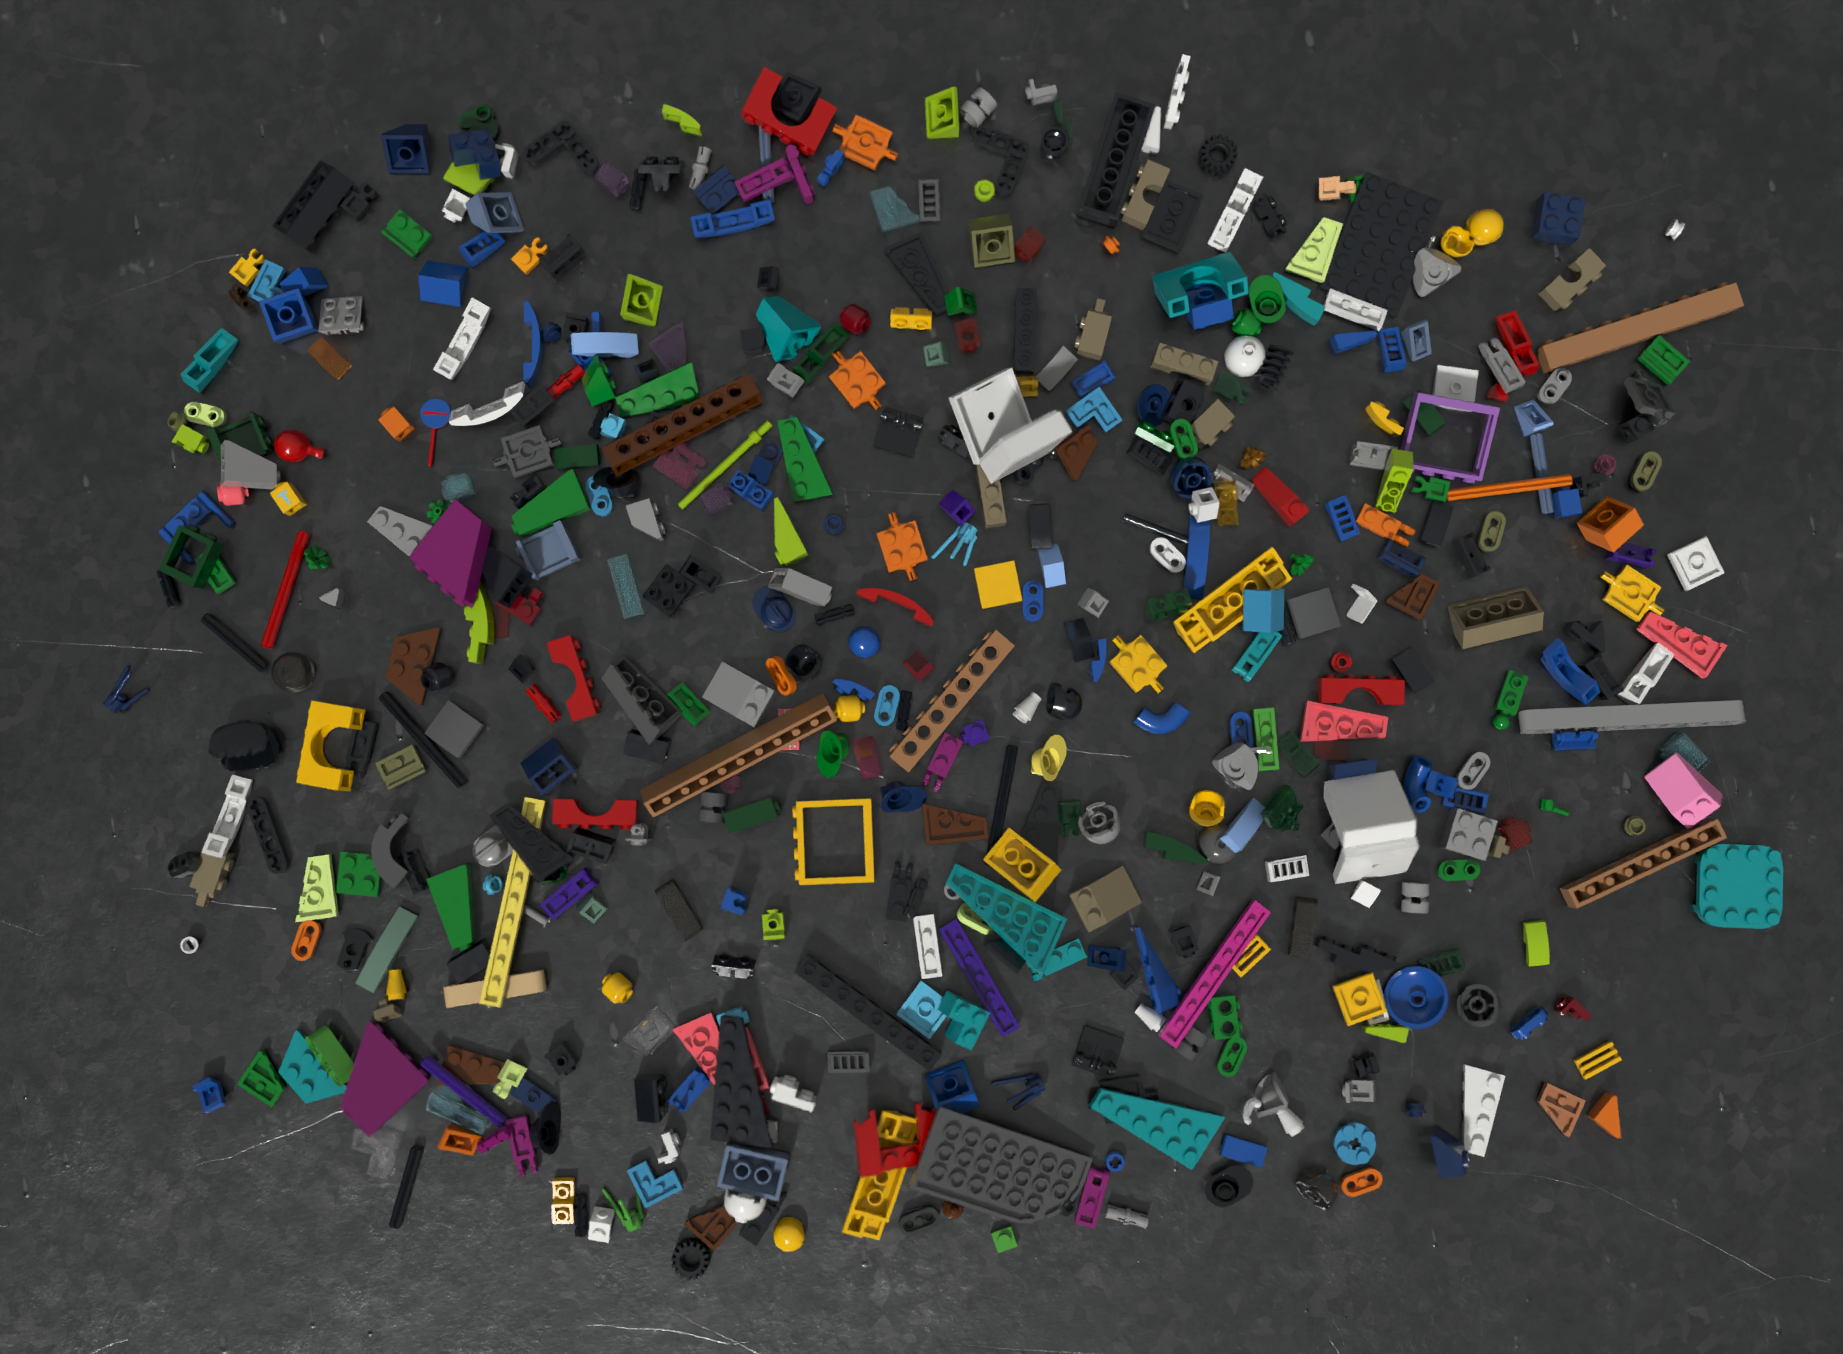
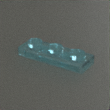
M625 554L608 559L607 562L623 618L629 619L645 614L628 555Z
M431 1093L427 1100L426 1111L481 1135L485 1132L489 1117L482 1115L480 1112H475L466 1108L463 1104L452 1102L446 1097Z

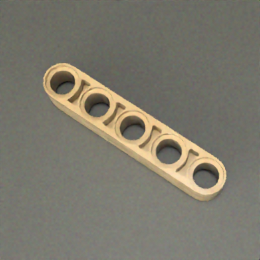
M544 969L509 975L504 998L547 991ZM485 979L444 986L446 1008L480 1003Z

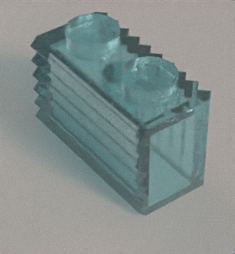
M1682 731L1674 732L1673 735L1658 747L1662 752L1660 756L1663 760L1677 752L1699 773L1711 762Z

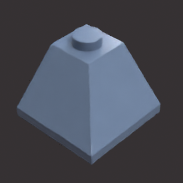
M511 192L477 193L465 203L471 223L488 233L524 231Z

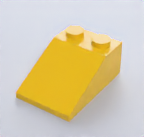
M1010 828L1006 830L983 859L1034 902L1039 899L1061 871L1056 863Z

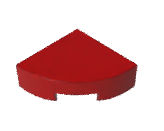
M1498 382L1489 389L1485 399L1506 402L1508 401V393L1505 394Z

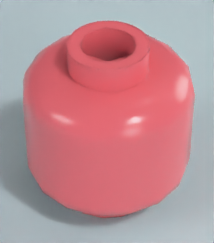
M221 481L220 485L216 486L219 502L223 501V504L226 506L243 504L245 497L249 496L248 488L221 486Z

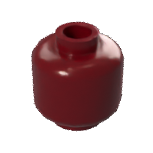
M850 304L840 312L841 326L856 335L867 331L871 324L869 312L856 304Z

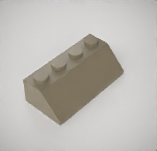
M1528 586L1448 605L1454 635L1462 649L1543 630L1544 611Z

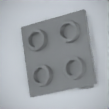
M363 297L321 299L318 331L322 332V334L330 335L342 334L343 331L345 334H348L349 331L350 333H360L364 330V323L361 322Z

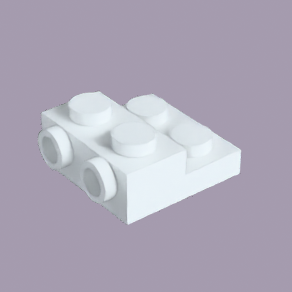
M775 1076L770 1092L774 1093L773 1100L810 1112L813 1111L817 1096H814L812 1091L806 1089L798 1091L800 1082H797L793 1076Z

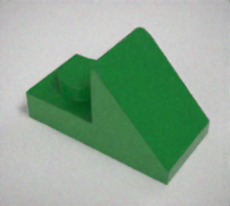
M956 287L945 295L947 314L949 316L961 312L969 315L978 313L975 293L962 287Z

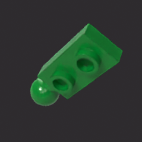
M1512 670L1506 671L1494 707L1495 710L1500 711V714H1497L1493 719V724L1497 729L1504 730L1509 727L1510 719L1508 714L1516 715L1529 678L1528 676Z

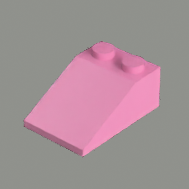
M1677 752L1644 776L1670 813L1687 829L1721 806L1723 794Z

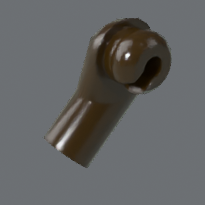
M234 284L232 289H229V295L239 307L243 309L250 308V300L241 296L244 291L243 288Z

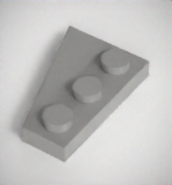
M379 506L367 521L408 556L411 555L433 527L382 506Z

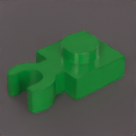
M1419 476L1413 479V481L1420 483V488H1411L1413 493L1423 491L1425 492L1424 498L1443 503L1446 502L1450 481L1429 477L1428 482H1426L1424 478Z

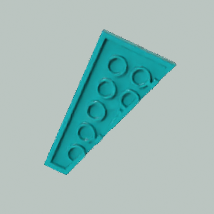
M955 863L945 884L1042 976L1067 918Z
M1104 1088L1098 1089L1089 1104L1090 1108L1193 1170L1225 1119V1116L1221 1114L1208 1113L1199 1109H1190L1181 1105L1158 1100L1154 1101Z

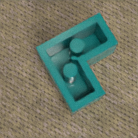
M947 990L938 1007L939 1011L952 1019L945 1036L954 1043L972 1050L990 1012L981 1005Z

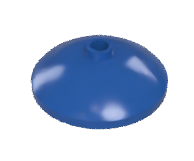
M1412 966L1398 971L1391 977L1385 988L1384 1000L1387 1011L1397 1023L1411 1029H1423L1434 1025L1444 1016L1449 1003V994L1444 981L1437 973L1425 967ZM1422 998V1002L1416 1004L1415 999Z

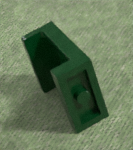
M250 412L249 417L223 428L216 429L213 427L206 430L220 466L221 445L224 440H229L261 457L274 453L272 447L274 445L273 439L266 433L264 428L266 427V422L261 415Z

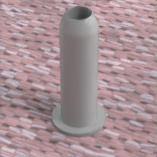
M528 905L524 906L523 912L543 924L544 928L547 927L551 921L550 917L547 918Z

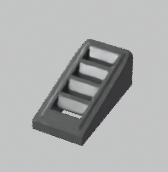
M939 179L917 180L920 222L940 221ZM923 186H934V190H923ZM934 194L935 198L923 199V195ZM935 202V207L923 206V203ZM924 211H935L936 215H924Z
M869 1049L827 1052L828 1073L870 1072ZM834 1056H838V1068H834ZM842 1056H846L847 1067L842 1066ZM850 1056H854L855 1067H851ZM858 1056H863V1066H859Z

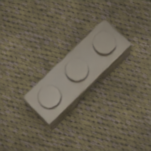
M1147 160L1145 166L1141 164L1137 176L1140 177L1138 184L1133 183L1129 195L1132 196L1129 203L1125 201L1121 211L1124 214L1123 222L1145 230L1154 206L1144 200L1143 193L1150 190L1160 193L1170 168L1151 160Z
M1588 248L1568 266L1575 277L1573 283L1565 281L1559 275L1538 294L1554 311L1561 307L1564 310L1573 302L1571 298L1575 294L1579 296L1588 288L1586 284L1590 280L1595 282L1603 274L1601 270L1606 265Z
M1159 343L1150 367L1167 373L1172 371L1188 375L1190 377L1189 380L1209 386L1213 380L1218 361Z
M980 464L976 465L985 528L1005 526L1006 516L1000 479L991 484Z

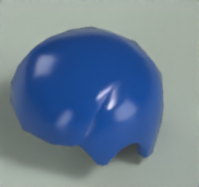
M859 626L853 629L848 636L849 648L855 655L861 658H869L875 655L880 648V637L871 627Z

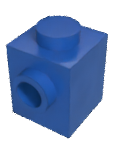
M1571 486L1558 488V492L1552 494L1555 519L1576 516L1582 513L1579 489L1571 490Z

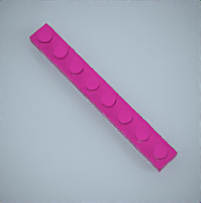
M1251 900L1160 1030L1158 1036L1172 1047H1178L1271 913L1256 900Z

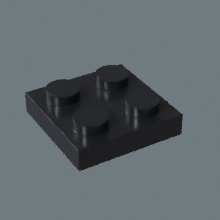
M787 72L771 100L772 111L802 124L822 89L812 82Z

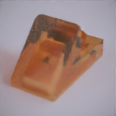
M322 336L306 350L316 359L318 364L337 380L352 366Z

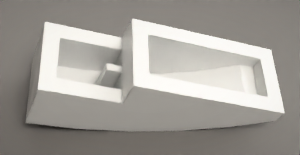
M1657 642L1621 685L1624 689L1615 695L1628 705H1639L1649 689L1655 686L1675 654Z

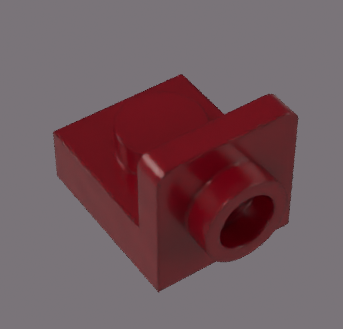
M1568 995L1560 998L1554 1009L1556 1013L1562 1016L1568 1011L1576 1020L1580 1018L1587 1022L1592 1017L1575 998Z

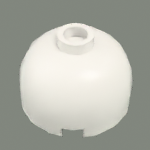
M1243 335L1233 339L1224 352L1227 369L1238 377L1255 375L1259 367H1263V360L1266 359L1264 345L1253 336Z
M726 1189L724 1205L726 1211L735 1218V1221L746 1223L747 1220H753L760 1216L764 1210L767 1198Z

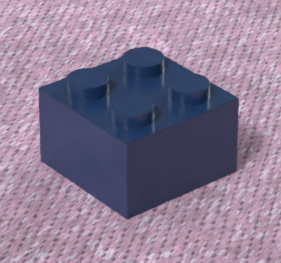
M1544 192L1536 202L1531 239L1572 245L1580 239L1586 198Z

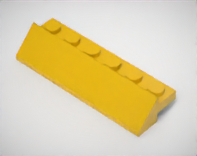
M1273 547L1267 549L1189 608L1186 613L1173 620L1178 635L1182 637L1193 653L1210 641L1214 642L1243 620V589L1281 588L1292 580Z
M882 1110L877 1125L879 1148L914 1143L913 1140L916 1134L915 1117L899 1113L898 1111ZM907 1167L882 1171L881 1175L862 1178L860 1176L842 1228V1233L860 1238L865 1236L880 1240L885 1223L889 1222Z

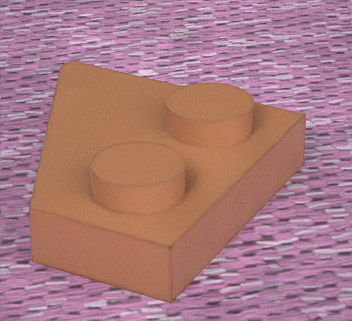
M1547 1082L1544 1083L1537 1102L1561 1132L1570 1138L1586 1101Z

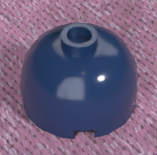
M1188 457L1180 459L1174 464L1170 480L1174 490L1181 497L1192 499L1193 491L1206 489L1211 486L1213 473L1207 463L1201 458Z

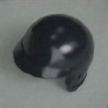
M806 644L797 645L788 653L785 659V667L797 681L813 679L821 670V655Z

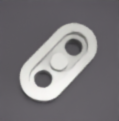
M1156 538L1150 544L1151 555L1167 571L1178 573L1184 569L1186 565L1185 557L1167 539ZM1157 545L1163 547V552L1156 550ZM1173 559L1178 562L1176 567L1171 565Z

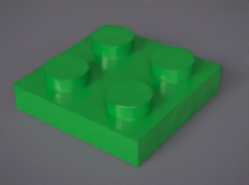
M341 851L336 893L379 897L381 877L374 867L371 854Z

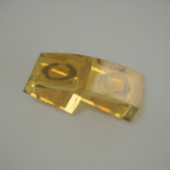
M1236 481L1215 482V494L1219 500L1218 526L1239 525Z

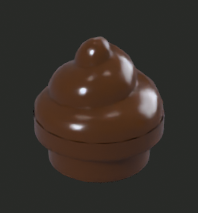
M945 1200L942 1206L943 1213L950 1219H956L962 1214L963 1205Z

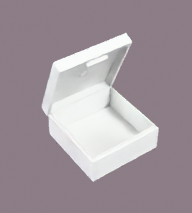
M1005 368L948 397L973 464H980L991 484L1045 456L1072 432L1060 411L1054 410L1033 422L1031 421L1012 368ZM990 412L994 414V418L992 420L988 418V414Z
M1395 771L1324 781V801L1343 847L1333 872L1335 884L1406 873L1419 845L1415 837L1416 819Z

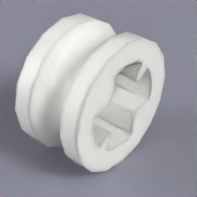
M1674 219L1667 228L1665 235H1671L1672 239L1675 240L1682 232L1685 223H1678V219Z

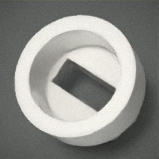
M194 937L184 938L180 944L181 950L188 954L196 952L199 947L198 940ZM187 941H191L192 945L194 946L193 950H191Z

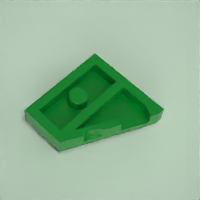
M262 1049L258 1051L237 1083L238 1086L270 1107L276 1104L286 1089L267 1054Z

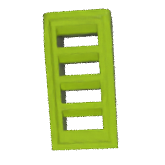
M1400 1024L1361 1025L1360 1028L1365 1033L1401 1043H1406L1409 1028Z

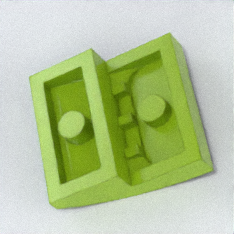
M453 162L443 177L448 183L474 196L477 193H485L489 183L493 184L495 178L480 180L475 164L454 167Z

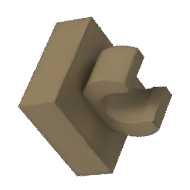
M1493 835L1487 855L1500 858L1502 853L1508 855L1510 847L1505 845L1506 838Z
M387 997L378 1000L380 1009L373 1011L375 1019L382 1023L402 1016L401 1008L392 1004V1001H388Z

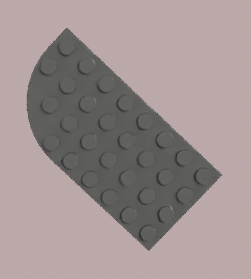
M938 1105L909 1187L1008 1221L1033 1223V1221L1049 1219L1059 1214L1064 1202L1068 1200L1074 1201L1084 1185L1093 1158Z

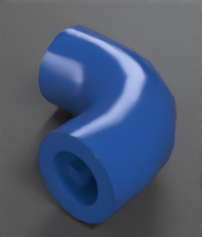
M1173 702L1170 708L1162 714H1157L1144 706L1134 718L1133 723L1152 734H1166L1181 726L1191 713L1176 702Z
M1420 755L1414 756L1409 764L1403 784L1404 794L1415 813L1424 812L1431 805V800L1425 791V780L1433 768V764L1427 758Z

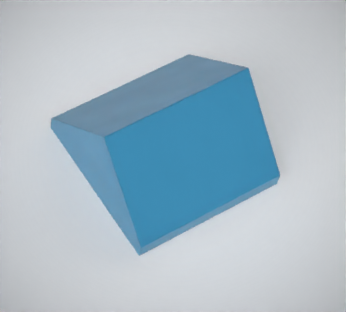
M1284 588L1243 589V631L1272 633L1284 630Z

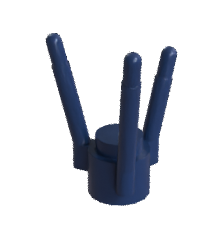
M129 665L124 668L112 691L107 696L108 698L103 702L106 708L115 713H118L120 709L125 711L129 705L149 691L148 688H145L125 702L126 697L120 692L132 675V672H128Z
M1033 1073L1026 1076L992 1081L991 1083L992 1085H1001L1028 1080V1082L1024 1083L1026 1090L1006 1100V1103H1010L1029 1094V1096L1016 1104L1013 1110H1017L1046 1090L1040 1075L1034 1076Z

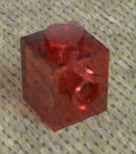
M1511 817L1503 821L1504 825L1498 827L1502 837L1506 838L1505 844L1510 847V850L1515 851L1533 842L1530 835V826L1523 819Z

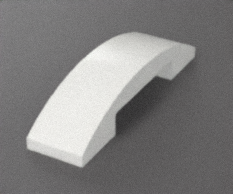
M471 298L462 315L464 316L463 321L446 352H442L433 369L434 371L450 380L456 376L482 333L491 310L490 307Z
M522 381L506 388L503 398L475 410L472 409L470 404L451 411L450 425H477L504 415L522 398L525 383Z
M236 775L231 776L225 791V802L213 832L208 834L202 850L203 854L224 858L244 817L253 780Z

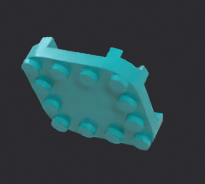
M1715 843L1702 849L1698 855H1695L1694 863H1697L1696 904H1693V910L1705 924L1726 928L1764 929L1775 926L1780 922L1783 905V863L1780 852L1762 845Z

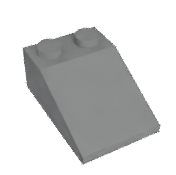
M722 662L702 698L749 725L757 727L776 691Z

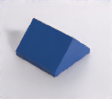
M427 260L418 275L420 300L462 307L468 267Z

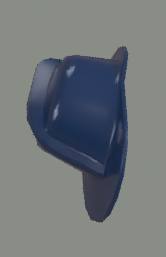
M763 587L756 592L753 598V608L764 624L775 632H784L790 629L795 621V611L783 593L769 587Z
M893 781L880 788L882 796L881 808L885 812L914 811L920 808L927 799V793L923 788L907 786L901 781Z

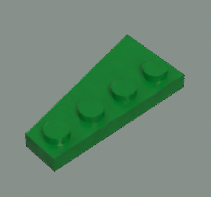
M692 361L685 363V365L672 369L664 375L655 377L642 385L616 395L615 398L620 417L682 406L697 400L700 394Z
M799 417L778 420L777 423L793 502L834 495Z

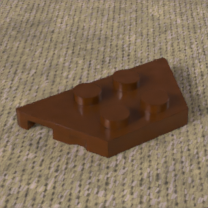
M436 627L398 636L394 640L386 678L418 705L424 704L427 692L420 679L422 671L434 663L442 628Z

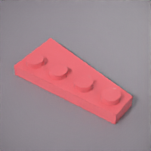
M1652 612L1645 615L1636 629L1655 644L1659 642L1675 654L1673 656L1675 659L1702 679L1708 676L1728 646L1724 643H1717L1708 636L1694 633L1687 627L1678 626L1675 622Z
M1306 701L1300 742L1383 739L1386 737L1388 717Z
M709 1012L672 1030L715 1086L719 1029L712 1012Z

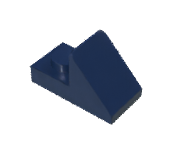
M766 439L759 455H756L748 476L766 486L783 455L782 447Z
M1089 945L1087 966L1125 971L1126 950H1122L1120 947Z

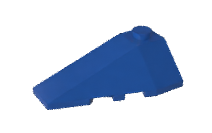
M1134 926L1152 1007L1157 1013L1179 1005L1178 999L1181 998L1179 986L1175 987L1173 980L1139 926Z

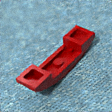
M878 588L858 589L856 592L857 596L876 603L878 596H881L916 611L913 617L914 620L930 627L934 624L932 618L921 606L901 594Z

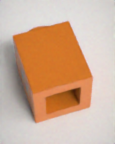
M394 406L384 410L381 414L382 417L378 419L392 437L399 442L415 429L400 410Z

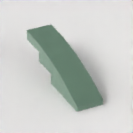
M399 906L374 947L355 984L375 993L396 960V955L418 919L417 915Z

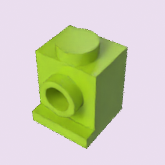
M181 424L172 440L173 443L192 453L198 451L204 454L210 445L208 437Z
M767 909L766 913L762 914L763 940L784 939L786 937L784 912H779V909ZM770 921H776L777 927L771 928L769 925Z

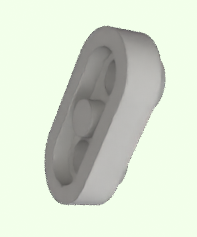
M1557 368L1551 372L1537 391V399L1542 405H1551L1560 398L1572 381L1570 371L1566 368ZM1559 375L1564 376V381L1559 379ZM1547 391L1552 392V397L1547 395Z
M1475 752L1468 757L1456 775L1460 788L1470 790L1477 786L1490 767V758L1487 754ZM1476 759L1480 760L1479 766L1475 765ZM1465 775L1469 778L1467 783L1463 781Z

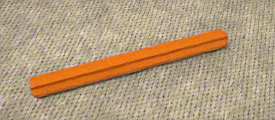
M1571 474L1455 488L1449 489L1447 500L1452 501L1572 485L1573 480Z

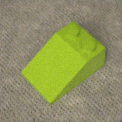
M775 498L774 522L777 551L774 553L781 565L785 564L789 568L808 558L809 555L779 498Z

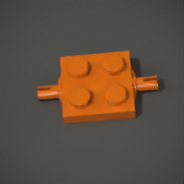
M855 115L852 124L847 129L838 124H835L832 132L843 136V142L839 151L844 153L845 157L868 168L876 170L884 156L894 161L898 157L899 153L888 149V143L893 132L867 119Z
M840 350L837 351L840 358L836 353L833 357L840 366L829 378L854 409L862 403L869 401L875 410H878L877 405L881 407L882 404L875 395L878 390L886 385L885 381L861 351L847 360Z
M896 512L888 514L891 527L876 533L888 571L891 573L897 570H906L909 581L915 580L917 577L914 567L918 563L928 560L917 523L912 521L906 524H899Z

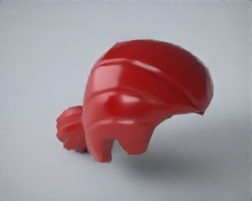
M297 430L282 431L274 441L277 455L285 461L300 462L308 454L317 458L323 457L324 448L312 446L309 438Z

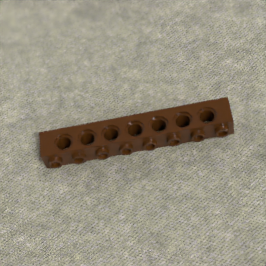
M748 373L737 377L727 385L719 386L715 391L704 394L689 404L682 405L680 409L672 413L664 414L660 419L649 422L634 432L627 433L617 441L609 442L601 449L617 477L763 401L759 390ZM662 431H667L665 434L660 435Z

